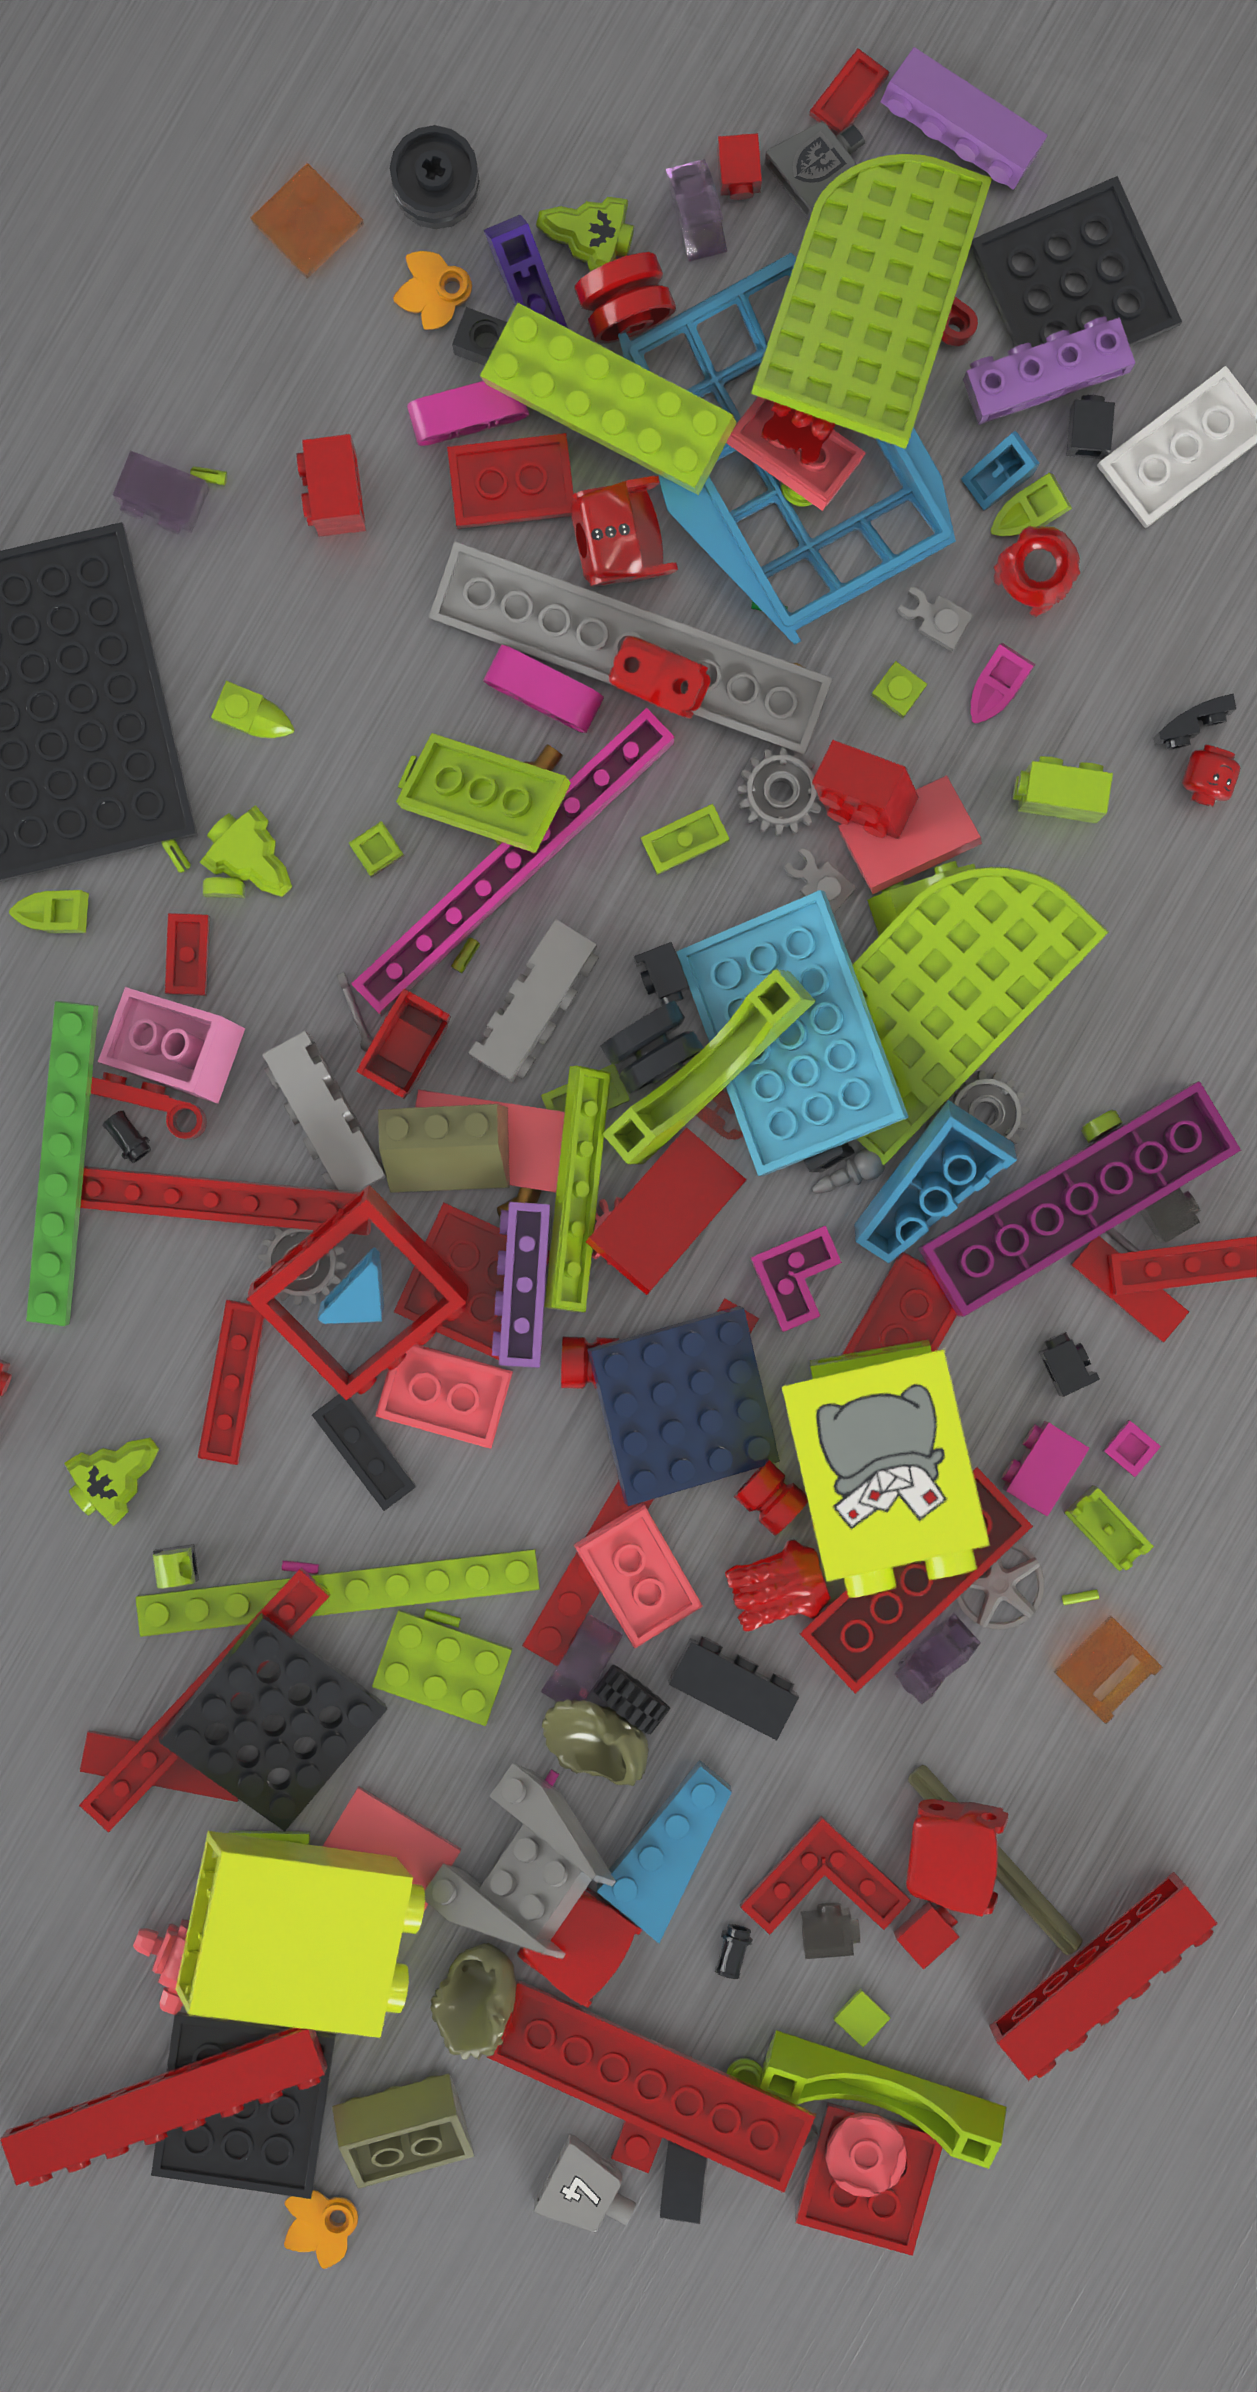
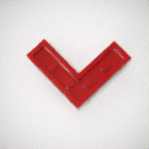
M821 1816L742 1901L740 1908L770 1935L825 1875L875 1923L885 1930L909 1904L911 1899Z

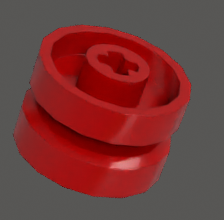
M642 252L621 257L592 270L574 285L581 308L594 311L588 318V325L596 343L619 341L618 334L625 332L629 338L659 325L676 311V305L669 287L657 285L663 277V272L656 254Z

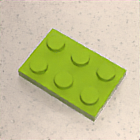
M399 1609L372 1687L486 1726L513 1648Z

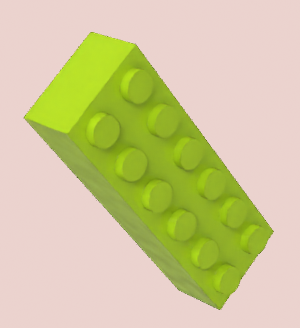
M517 303L480 374L486 385L697 495L700 494L736 425L733 414L520 303Z

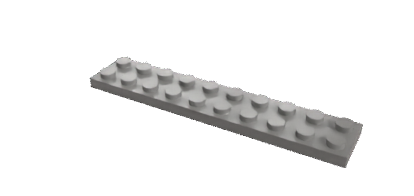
M456 541L452 547L428 617L611 684L608 678L624 639L628 636L644 639L708 667L706 674L710 676L711 683L701 707L697 711H692L694 715L804 755L807 752L833 678ZM684 681L681 685L683 694L687 692L689 687L687 681Z

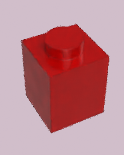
M758 133L718 136L717 154L721 196L730 195V198L733 200H745L752 198L754 193H760L762 175Z
M927 1901L893 1932L896 1940L923 1970L959 1938L954 1928L958 1923L957 1919L947 1908L941 1905L936 1908L931 1901Z

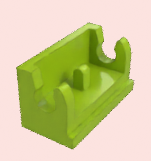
M1094 1485L1064 1512L1118 1571L1130 1569L1133 1566L1132 1562L1138 1556L1147 1554L1154 1547L1110 1499Z

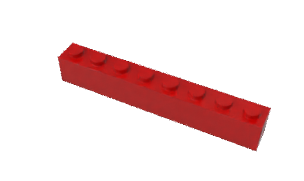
M291 2027L7 2129L0 2138V2142L16 2186L28 2182L29 2186L32 2187L52 2179V2173L67 2168L68 2173L81 2170L91 2164L90 2159L105 2154L106 2159L120 2156L130 2150L128 2145L143 2140L145 2145L159 2142L168 2137L167 2131L182 2126L183 2131L198 2128L206 2123V2117L220 2113L222 2118L232 2116L245 2109L243 2104L259 2099L260 2104L271 2102L283 2095L282 2090L297 2085L298 2090L312 2087L321 2082L320 2076L325 2075L328 2065L316 2031L313 2029Z

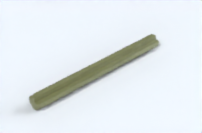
M921 1765L910 1774L908 1782L924 1800L937 1799L958 1802L927 1766ZM998 1846L996 1879L1065 1955L1074 1953L1081 1946L1082 1937Z

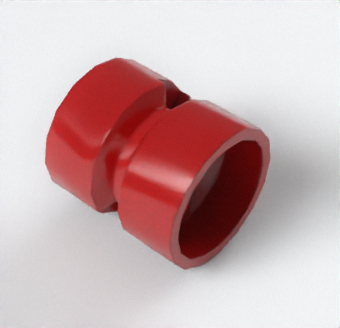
M563 1336L561 1388L583 1389L587 1383H592L595 1389H597L587 1349L618 1341L619 1338L597 1337L593 1343H588L585 1337Z
M768 1460L765 1466L760 1467L734 1495V1498L749 1512L758 1510L760 1512L759 1522L776 1536L800 1513L808 1503V1498L794 1483L786 1485L784 1483L785 1474Z

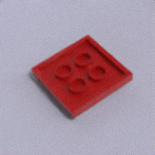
M443 1202L425 1243L468 1286L465 1310L453 1321H448L447 1319L436 1327V1332L499 1360V1356H492L493 1333L501 1332L502 1316L495 1315L496 1291H504L505 1275H497L499 1251H506L507 1235L500 1234L499 1227ZM548 1250L547 1266L549 1263L550 1250ZM414 1266L394 1313L415 1321L444 1296Z
M827 2102L796 2213V2224L913 2256L941 2155V2145L921 2128L887 2119L894 2124L902 2135L907 2152L905 2170L893 2187L880 2192L879 2195L871 2197L852 2195L840 2188L829 2173L825 2158L826 2143L833 2128L847 2116L862 2112Z

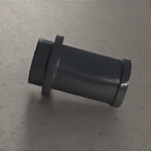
M120 1110L110 1116L102 1126L122 1149L123 1153L121 1156L135 1163L150 1152L151 1147L148 1145L150 1140L147 1136L142 1137L127 1118L126 1113Z
M728 1924L727 1930L722 1931L721 1937L724 1941L717 1966L715 1967V1973L730 1979L740 1978V1970L746 1948L752 1945L753 1939L750 1937V1929L737 1924Z

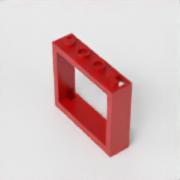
M368 1185L252 1282L247 1300L347 1401L355 1393L362 1395L367 1392L376 1382V1376L386 1368L393 1370L401 1364L407 1355L406 1352L416 1343L419 1346L427 1343L436 1333V1327L446 1319L448 1321L456 1319L467 1306L465 1303L467 1302L468 1286L374 1188ZM369 1218L444 1297L349 1374L280 1304L275 1296Z

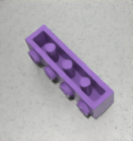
M915 47L912 48L890 80L881 99V103L887 106L894 115L910 121L922 129L926 136L940 141L954 150L961 159L972 162L989 173L993 180L1005 184L1013 190L1038 155L1048 136Z
M1100 317L1084 325L1085 330L1070 334L1069 330H1062L1046 338L1047 343L1032 348L1031 343H1025L1008 351L1009 356L994 361L993 356H988L971 363V369L966 371L963 382L978 425L1130 373L1135 365V360L1120 317L1108 321L1107 317Z
M509 1202V1210H501L500 1234L507 1235L506 1251H499L497 1275H505L504 1291H496L495 1315L502 1316L501 1332L493 1333L492 1356H499V1365L541 1367L550 1204Z

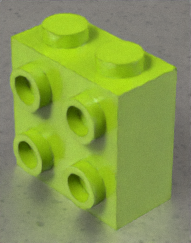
M1040 756L1039 762L1032 761L1025 771L1021 770L1020 775L1016 776L1013 800L1019 801V812L1097 823L1107 814L1113 773L1103 772L1104 766L1100 764L1081 762L1079 763V768L1063 766V759Z

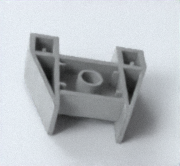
M512 1763L489 1797L523 1823V1826L483 1884L465 1870L443 1864L425 1889V1902L450 1922L545 1955L563 1959L566 1953L550 1941L591 1880L613 1886L616 1880L563 1795L533 1770Z

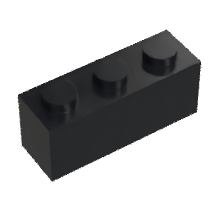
M701 1636L699 1642L690 1638L668 1680L669 1685L777 1741L799 1699L798 1693L792 1690L795 1684L773 1673L770 1679L756 1672L759 1665L741 1655H737L735 1660L721 1654L720 1652L723 1647L704 1636Z

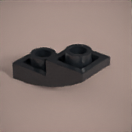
M1234 693L1205 701L1180 714L1153 738L1154 745L1166 744L1167 750L1191 745L1190 739L1195 738L1200 733L1198 721H1202L1204 727L1227 722L1226 716L1236 710Z
M668 2141L660 2219L700 2224L706 2189L705 2177L708 2158L671 2141Z

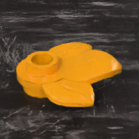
M417 251L407 254L405 256L406 263L414 278L409 279L399 288L393 300L399 307L408 312L422 313L421 319L424 330L441 328L452 320L455 308L464 304L469 299L472 292L471 278L464 269L457 266H448L438 253ZM452 281L460 285L459 290L453 294L445 290L447 283Z
M313 2190L311 2199L288 2197L284 2204L296 2219L287 2232L284 2247L297 2252L316 2251L318 2262L323 2269L338 2263L347 2252V2236L355 2230L358 2223V2211L355 2205L344 2197L328 2199L316 2190ZM342 2211L346 2216V2220L342 2223L334 2222L331 2218L332 2212Z

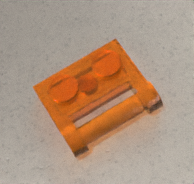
M1110 1615L1054 1673L1107 1724L1114 1717L1112 1713L1151 1674L1155 1676L1163 1667ZM1133 1655L1140 1663L1100 1702L1093 1693Z

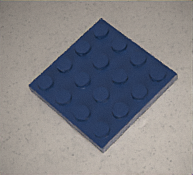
M737 1306L587 1349L626 1505H635L765 1466L768 1460L772 1463L780 1462L743 1307Z

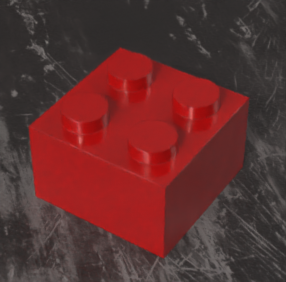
M351 434L302 440L303 452L296 453L299 477L302 478L303 487L308 486V493H301L304 517L307 518L308 526L314 525L319 537L366 531L357 453Z
M832 740L812 780V784L820 797L819 800L823 803L827 815L831 819L846 825L850 821L860 824L866 832L879 838L889 835L899 839L919 798L905 766Z

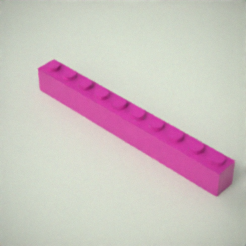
M646 708L569 780L571 784L536 853L502 842L351 983L353 987L383 1016L392 1008L403 988L410 991L662 756L674 744L675 737Z

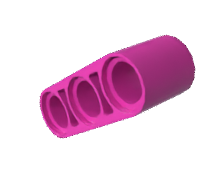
M484 381L425 396L411 401L407 405L417 445L419 446L433 445L511 424L529 415L526 405L486 385Z
M506 645L500 646L483 679L487 685L585 734L604 700V696L594 689Z

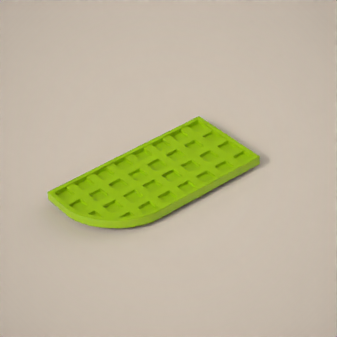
M893 154L859 163L830 182L818 197L812 210L751 394L905 449L915 424L992 178L931 156Z
M1010 867L970 869L945 877L919 893L852 964L909 1117L859 1137L857 1140L868 1151L876 1153L880 1157L882 1164L885 1165L1109 931L1063 887L1050 879L1026 870Z

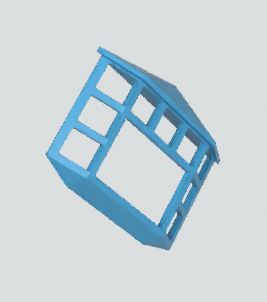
M792 253L787 254L631 341L626 332L619 333L618 337L624 358L650 371L644 359V354L675 336L684 333L704 376L702 382L687 389V391L700 398L708 393H712L719 406L733 414L737 423L741 419V415L724 385L759 366L768 344L749 302V296L786 275L790 278L797 257ZM736 304L756 348V352L717 372L713 367L696 327L704 320ZM914 427L905 449L875 438L900 482L902 489L815 538H811L808 535L791 503L783 496L778 480L754 462L752 463L767 491L732 511H729L710 477L705 482L700 494L697 495L658 475L667 511L785 636L796 645L801 642L796 632L799 628L956 542L942 476ZM726 443L718 460L736 450ZM906 501H910L934 531V534L899 554H893L872 526L871 521ZM773 503L778 507L799 546L761 567L736 523ZM859 530L882 560V563L847 583H841L820 555L819 550L852 531ZM802 559H807L830 592L791 613L778 598L768 578Z

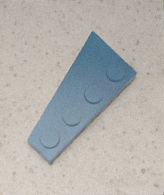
M948 1100L854 1224L856 1243L887 1263H890L929 1231V1227L943 1216L947 1217L955 1211L960 1202L975 1190L977 1192L990 1183V1178L1003 1168L1007 1169L1016 1162L1017 1156L1014 1143Z
M701 1760L696 1763L609 1868V1871L616 1880L614 1885L597 1883V1892L658 1943H660L732 1793L731 1785Z

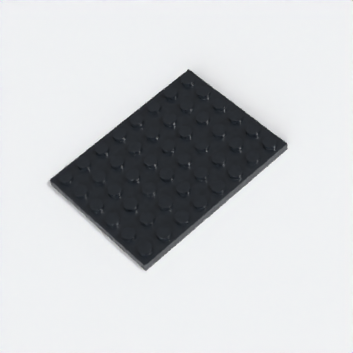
M123 522L0 551V882L198 835Z

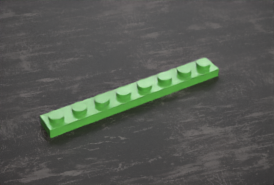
M55 1001L26 1317V1321L59 1326L70 1324L99 1005Z

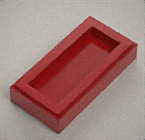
M857 48L811 108L809 116L817 122L823 121L834 135L839 134L850 124H853L889 77L890 72Z

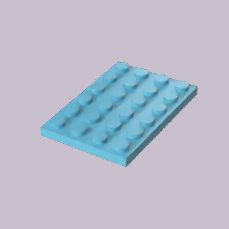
M819 890L676 951L709 1042L727 1024L746 996L775 969L790 971L816 1001L726 1086L758 1176H765L909 1118L825 891Z

